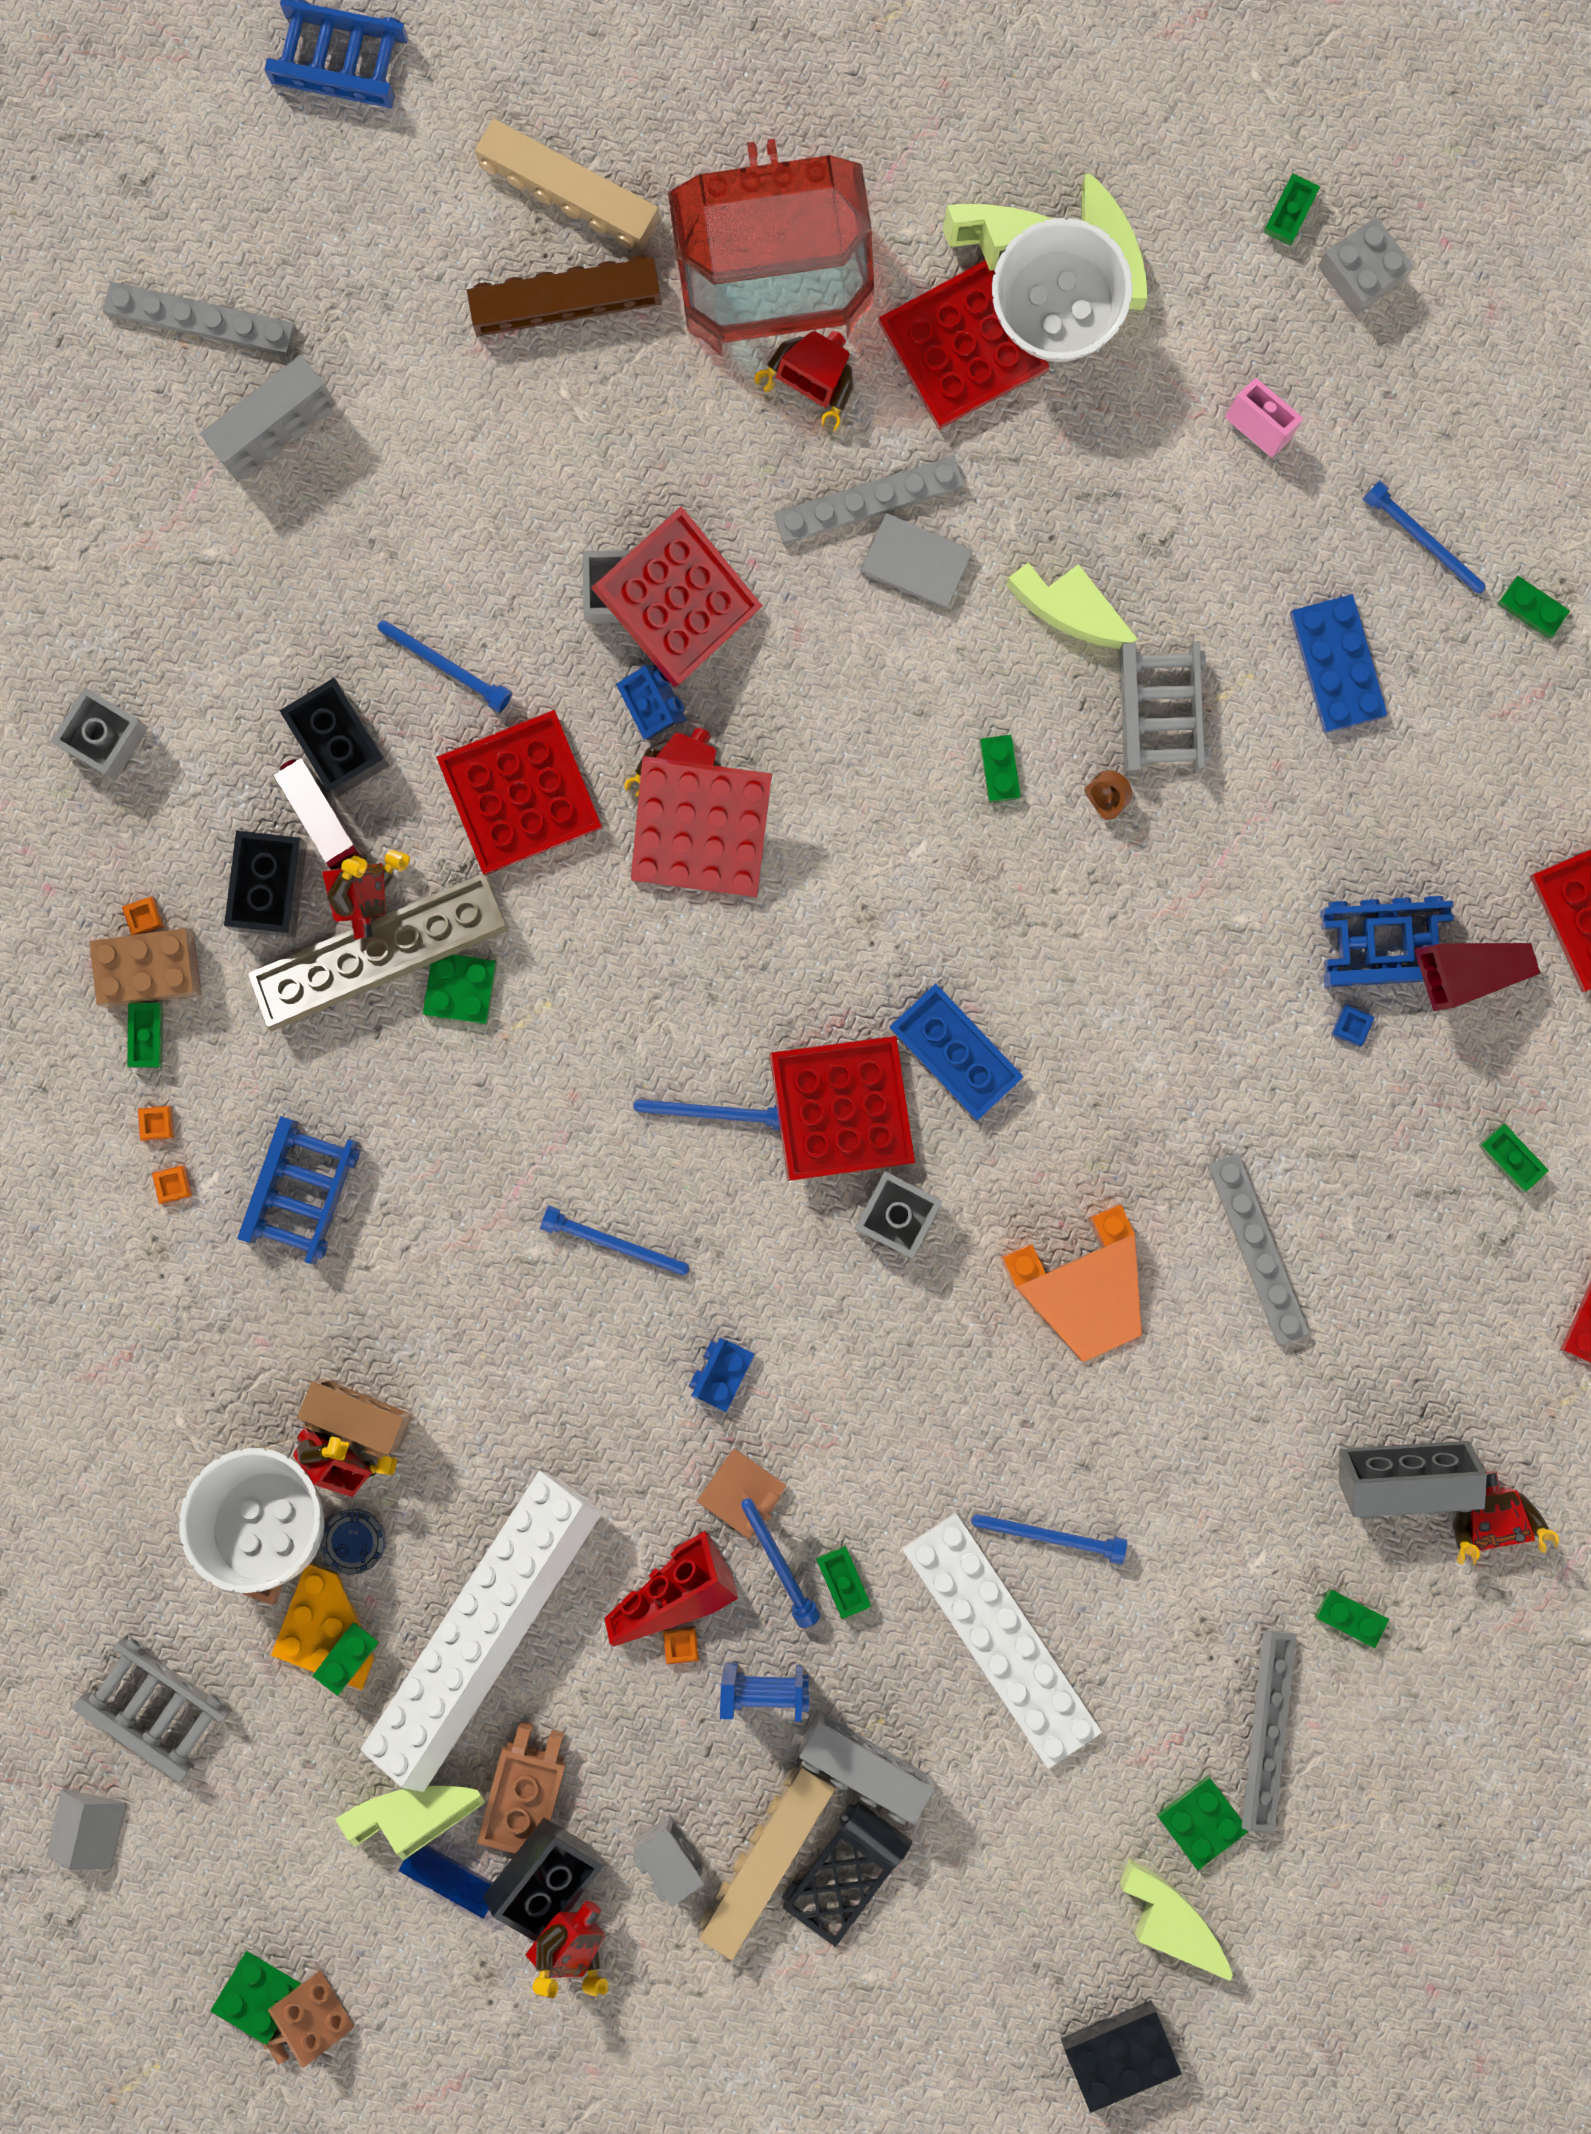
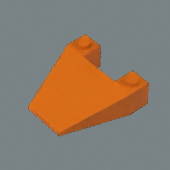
M1121 1204L1114 1205L1088 1217L1101 1248L1045 1273L1033 1244H1028L1000 1257L1013 1287L1082 1362L1142 1336L1135 1233Z

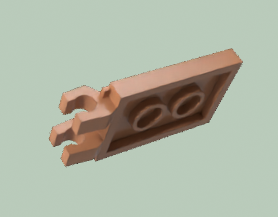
M520 1722L514 1743L508 1742L507 1746L502 1748L477 1844L516 1854L543 1818L551 1821L566 1767L565 1757L559 1756L565 1733L552 1730L546 1751L544 1752L527 1747L533 1724Z

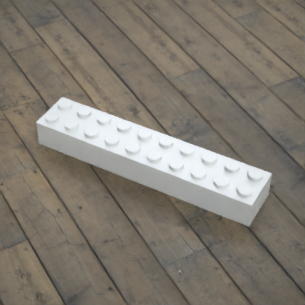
M539 1470L360 1750L401 1788L421 1792L426 1790L603 1512L561 1479Z

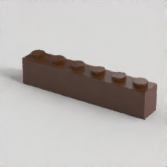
M643 255L634 256L627 262L605 261L598 264V267L585 269V267L576 266L569 268L567 272L563 273L542 272L534 278L512 277L505 280V283L492 285L491 283L484 282L476 284L471 289H466L476 337L662 305L654 257L647 258Z

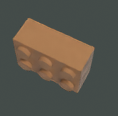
M186 928L89 941L96 1004L99 1006L113 1008L127 1006L128 1003H150L202 996L194 932Z
M321 1378L311 1382L297 1419L305 1421L303 1427L317 1433H322L323 1430L335 1434L334 1437L340 1438L342 1442L350 1443L349 1445H352L353 1442L365 1446L364 1451L366 1453L382 1458L383 1455H390L399 1450L413 1414L328 1379Z

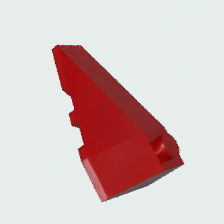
M706 1531L679 1545L670 1553L673 1558L662 1569L658 1570L655 1568L648 1575L651 1579L638 1592L631 1591L604 1618L611 1646L615 1647L711 1615L739 1599L732 1572Z

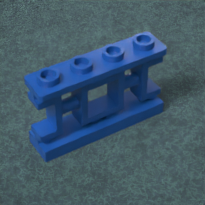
M1443 896L1424 897V902L1412 903V899L1409 897L1392 899V904H1380L1379 899L1360 901V906H1348L1347 901L1329 902L1328 907L1320 911V918H1322L1321 930H1338L1339 959H1327L1324 961V968L1326 969V974L1323 975L1324 987L1424 982L1420 967L1402 968L1401 964L1415 961L1414 946L1439 944L1438 923L1454 921L1453 914L1451 913V908L1454 907L1453 901H1444ZM1439 911V915H1430L1426 918L1427 933H1413L1412 916L1398 917L1400 913ZM1376 916V918L1363 921V936L1349 937L1347 920L1334 921V917ZM1401 925L1403 955L1376 957L1374 927ZM1351 949L1365 950L1366 966L1379 965V969L1337 971V967H1347L1350 965L1349 950Z

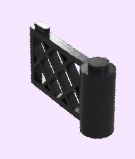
M857 1802L855 1805L851 1803L847 1805L839 1817V1820L843 1822L839 1830L800 1883L797 1884L792 1881L781 1897L785 1901L783 1904L784 1910L834 1947L838 1945L892 1870L904 1859L913 1842L861 1802ZM841 1839L853 1847L855 1858L836 1861L834 1849ZM858 1851L865 1857H859ZM831 1854V1860H832V1861H830V1862H825L826 1859H827V1858L829 1857V1855ZM873 1862L883 1869L877 1878L862 1880L860 1864ZM856 1864L858 1881L840 1883L837 1867ZM833 1868L835 1884L817 1887L815 1874L818 1870ZM810 1881H812V1887L806 1888ZM870 1886L867 1892L865 1893L864 1887ZM859 1887L861 1900L858 1904L843 1906L841 1890ZM837 1891L839 1907L820 1909L818 1893ZM814 1894L816 1910L803 1912L794 1905L799 1896ZM851 1912L847 1919H845V1913ZM840 1914L842 1925L835 1935L823 1927L822 1916ZM811 1917H817L818 1922H816Z

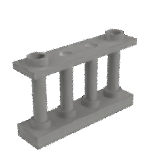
M1200 641L1192 642L1189 647V654L1144 656L1141 655V652L1136 653V643H1123L1119 650L1124 776L1137 775L1141 770V766H1145L1146 763L1193 761L1194 773H1201L1205 768V764H1209L1210 749L1209 745H1204L1201 670H1205L1206 655L1204 650H1200ZM1189 667L1190 686L1143 687L1142 684H1137V672H1141L1142 668ZM1191 698V717L1144 718L1143 715H1139L1138 703H1143V700ZM1192 730L1193 749L1145 750V747H1140L1139 735H1144V731Z
M124 1638L113 1647L123 1655L98 1692L92 1694L87 1692L78 1698L72 1709L180 1783L189 1775L194 1767L193 1764L188 1762V1755L213 1718L222 1722L229 1716L231 1710L225 1707L227 1703L222 1698L212 1693L210 1695L206 1694L145 1652L146 1647L141 1642L133 1638L129 1640ZM134 1662L149 1672V1675L125 1710L118 1713L108 1706V1699ZM162 1681L175 1690L176 1693L150 1730L144 1731L135 1725L136 1721L134 1718L158 1683ZM188 1699L203 1711L178 1748L171 1750L161 1743L163 1741L161 1737Z

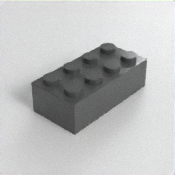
M1470 1441L1340 1449L1339 1484L1353 1517L1368 1519L1384 1515L1405 1516L1415 1513L1438 1514L1446 1511L1470 1512L1472 1510L1485 1509L1487 1474Z

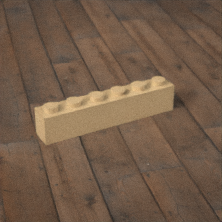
M494 118L475 148L479 166L485 172L491 175L500 174L513 187L519 190L526 188L533 192L534 196L542 203L547 205L553 203L561 207L562 212L568 217L576 220L579 217L587 221L593 230L600 234H605L606 232L616 237L618 243L628 249L635 247L642 251L660 221L659 207Z
M802 1764L799 1765L798 1769L792 1767L783 1781V1784L787 1786L781 1797L775 1795L766 1810V1813L769 1814L768 1819L764 1825L757 1824L749 1838V1841L752 1843L746 1854L741 1852L731 1868L735 1871L729 1883L725 1880L722 1882L714 1896L718 1902L712 1911L709 1909L705 1910L697 1924V1927L701 1929L699 1940L730 1960L734 1959L836 1789V1785L830 1781V1778L820 1772L818 1774L814 1773Z

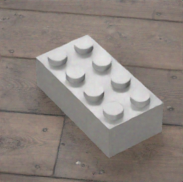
M300 354L202 431L200 435L238 482L241 478L246 479L253 475L258 469V465L264 460L276 457L282 451V446L288 441L300 438L307 431V426L316 419L322 420L327 417L332 411L335 402L324 382Z
M820 1711L815 1715L799 1744V1758L803 1759L801 1764L817 1774L821 1770L832 1776L830 1781L843 1790L847 1791L850 1787L861 1793L859 1798L872 1807H876L878 1804L889 1810L888 1815L901 1824H905L908 1821L915 1825L934 1791L930 1775Z

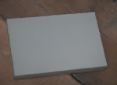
M885 513L860 569V573L947 610L973 550Z

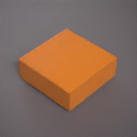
M153 896L122 906L131 935L150 933L164 928L156 900Z
M172 1106L138 1108L140 1141L175 1138Z
M185 1165L152 1173L159 1204L193 1197Z
M696 1627L663 1630L666 1664L699 1661Z

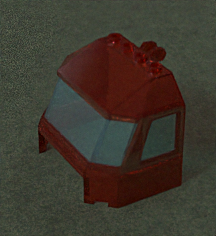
M774 138L767 139L766 144L770 164L758 166L757 146L754 141L747 142L750 167L698 174L669 191L668 199L687 331L697 338L700 337L722 356V343L844 325H846L845 330L848 337L862 315L871 307L874 298L872 226L862 164L831 155L778 163Z

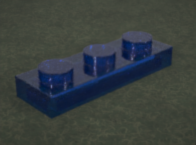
M428 1845L423 1846L403 1860L398 1870L399 1872L482 1919L485 1918L489 1908L483 1895L493 1884L492 1881Z

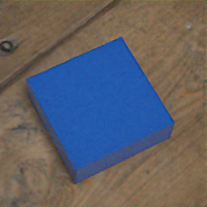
M1345 1004L1341 1009L1331 1035L1362 1047L1375 1017Z

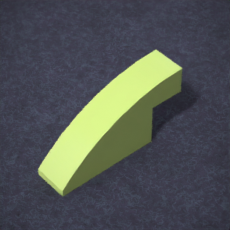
M1085 174L1081 192V220L1088 222L1089 225L1093 224L1110 235V239L1113 238L1124 253V258L1127 259L1132 276V298L1129 309L1143 310L1147 301V282L1143 258L1136 236L1125 214L1112 195L1092 174Z
M989 204L947 205L942 230L949 247L979 244L991 271L995 270L1001 254L1005 252V248L1019 233L1022 234L1023 230L1036 223H1043L1045 220L1053 218L1012 207Z
M1029 562L1008 577L1006 586L1018 600L1035 615L1056 629L1075 638L1115 649H1120L1123 643H1136V636L1079 564L1049 587Z
M428 1786L424 1792L402 1789L375 1797L357 1805L335 1818L347 1840L354 1847H357L382 1830L395 1853L402 1860H405L481 1807L486 1801L478 1790L465 1787Z
M1129 1859L1119 1884L1124 1892L1147 1901L1135 1931L1138 1941L1231 1981L1233 1973L1217 1939L1199 1912L1169 1882L1150 1869Z

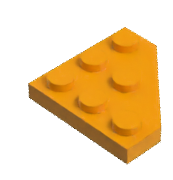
M311 1562L303 1570L271 1656L315 1672L353 1622L362 1628L352 1603L350 1604L343 1588L344 1584L339 1573ZM373 1652L348 1683L349 1686L359 1690L364 1689L376 1658Z

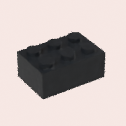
M335 677L279 710L325 788L335 799L389 767L388 762Z
M236 830L224 921L226 928L232 931L296 938L307 843L300 837Z
M543 1818L489 1887L483 1898L493 1918L536 1941L556 1914L571 1910L604 1866L591 1845L548 1819Z
M1151 2000L1061 2038L1065 2053L1090 2113L1182 2075Z

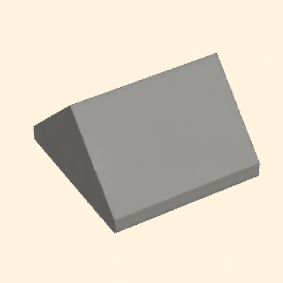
M62 1789L47 1856L69 1870L111 1869L126 1802Z

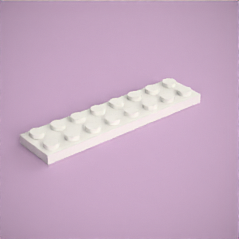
M956 1512L902 1548L1048 1769L1102 1733Z

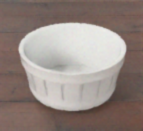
M1054 218L1028 227L1022 231V234L1019 233L1011 240L997 262L996 274L993 276L992 296L994 297L993 304L999 322L1005 333L1016 345L1037 358L1046 361L1065 362L1092 354L1103 347L1115 335L1124 322L1130 307L1132 276L1123 251L1113 238H1109L1110 235L1093 224L1089 225L1088 222L1079 219L1068 218V220H1065V218Z
M262 1448L243 1449V1451L236 1450L208 1464L191 1483L180 1511L179 1534L181 1544L184 1545L185 1555L190 1564L195 1567L194 1569L208 1582H212L213 1585L224 1590L239 1593L262 1592L273 1589L300 1574L315 1557L324 1532L322 1504L317 1489L308 1475L296 1462L290 1458L288 1459L287 1456L269 1449L266 1451Z

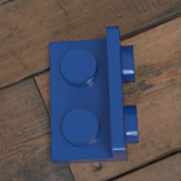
M644 665L616 683L644 740L652 739L674 724H682L687 721L683 713L685 711L683 703L674 695L669 685L670 682L656 665Z
M722 1337L719 1338L717 1343L711 1340L703 1356L708 1362L703 1372L696 1370L689 1384V1387L694 1389L691 1397L698 1398L727 1412L755 1353Z

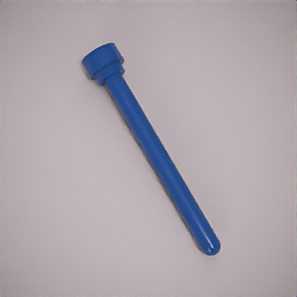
M1379 480L1362 500L1371 508L1373 506L1378 510L1382 508L1475 593L1484 592L1486 588L1485 583L1390 498L1389 488Z
M385 620L378 623L377 628L381 633L484 696V701L488 703L489 708L497 713H501L508 705L512 697V691L502 685L496 686L493 684L490 686Z
M636 1100L633 1104L634 1110L641 1113L766 1123V1126L772 1127V1130L780 1131L776 1105H774V1108L768 1107L767 1110L651 1100Z
M548 1205L544 1214L540 1230L552 1234L553 1231L559 1233L561 1230L680 1275H686L690 1270L689 1265L685 1262L566 1219V1215L560 1213L561 1209Z
M750 1498L743 1499L741 1507L793 1602L792 1616L800 1628L814 1625L821 1616L814 1601L804 1597L754 1501Z
M980 1514L974 1515L971 1519L972 1525L978 1528L1103 1554V1558L1109 1559L1110 1563L1123 1565L1125 1559L1127 1539L1114 1537L1113 1540L1107 1538L1106 1541Z

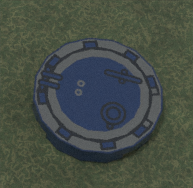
M358 1508L346 1509L332 1516L324 1526L323 1538L320 1544L321 1553L327 1564L336 1571L347 1575L361 1574L373 1568L382 1558L386 1547L385 1530L382 1524L370 1512Z

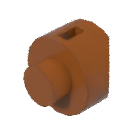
M1111 770L1101 771L1084 790L1094 808L1106 820L1116 818L1131 802L1133 797L1129 781L1120 773Z

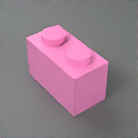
M1257 378L1237 394L1224 417L1271 458L1291 441L1304 419Z

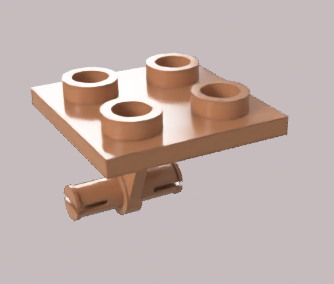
M734 1448L696 1502L750 1539L756 1533L741 1507L742 1500L745 1498L752 1499L763 1520L769 1521L772 1517L770 1513L781 1499L780 1495L787 1485Z
M321 1970L268 2009L280 2032L273 2034L267 2046L263 2043L262 2046L265 2050L269 2049L277 2065H280L290 2057L281 2044L286 2041L303 2068L354 2028Z

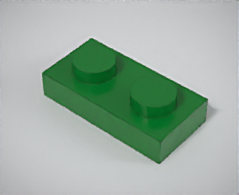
M1292 173L1263 233L1291 246L1321 186Z
M1518 575L1513 579L1497 603L1548 639L1554 636L1570 612L1569 609Z
M1012 734L980 739L988 803L1020 799Z
M128 1003L127 1067L162 1068L163 1004Z
M1505 1123L1497 1127L1478 1145L1522 1193H1526L1549 1172L1545 1165Z
M846 1545L816 1557L841 1619L872 1607Z
M1328 1588L1314 1616L1373 1648H1376L1390 1620Z
M353 1622L312 1677L336 1696H339L380 1642Z

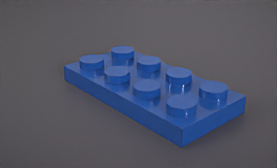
M1353 594L1292 610L1290 617L1324 734L1385 718L1388 714Z
M936 983L889 1026V1029L976 1121L1024 1077Z

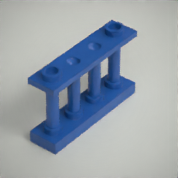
M280 0V6L285 18L290 19L282 57L278 58V60L271 58L266 60L264 70L271 84L392 109L395 96L390 83L386 81V75L394 41L406 44L408 42L404 23L392 17L380 19L312 5L305 0ZM303 22L321 26L313 61L308 66L299 65L294 62ZM333 28L351 32L343 70H340L339 73L328 71L324 68ZM364 35L382 38L374 74L369 79L355 75Z
M280 1116L237 1239L247 1243H256L257 1238L262 1239V1237H266L307 1251L304 1262L316 1264L318 1259L322 1260L327 1251L328 1241H325V1237L350 1167L355 1168L361 1150L357 1149L359 1142L347 1139L345 1147H341L302 1134L300 1129L297 1128L298 1121ZM298 1145L339 1159L334 1178L290 1164L289 1159H286L289 1147ZM285 1175L329 1190L323 1209L278 1194V1190L275 1187L279 1177L283 1178ZM273 1206L317 1220L318 1224L313 1238L309 1239L268 1225V1221L264 1220L268 1207L273 1208Z
M724 1664L720 1694V1719L733 1720L735 1710H741V1707L795 1708V1722H802V1712H809V1675H803L801 1665H796V1678L744 1676V1673H737L738 1664Z

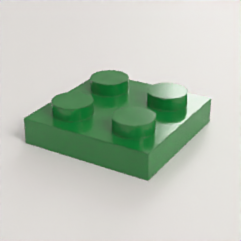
M452 954L431 963L423 1015L487 1025L497 961Z
M1209 1775L1156 1814L1197 1871L1249 1832L1242 1829V1820Z
M246 1950L210 2012L267 2046L278 2028L268 2009L302 1983Z

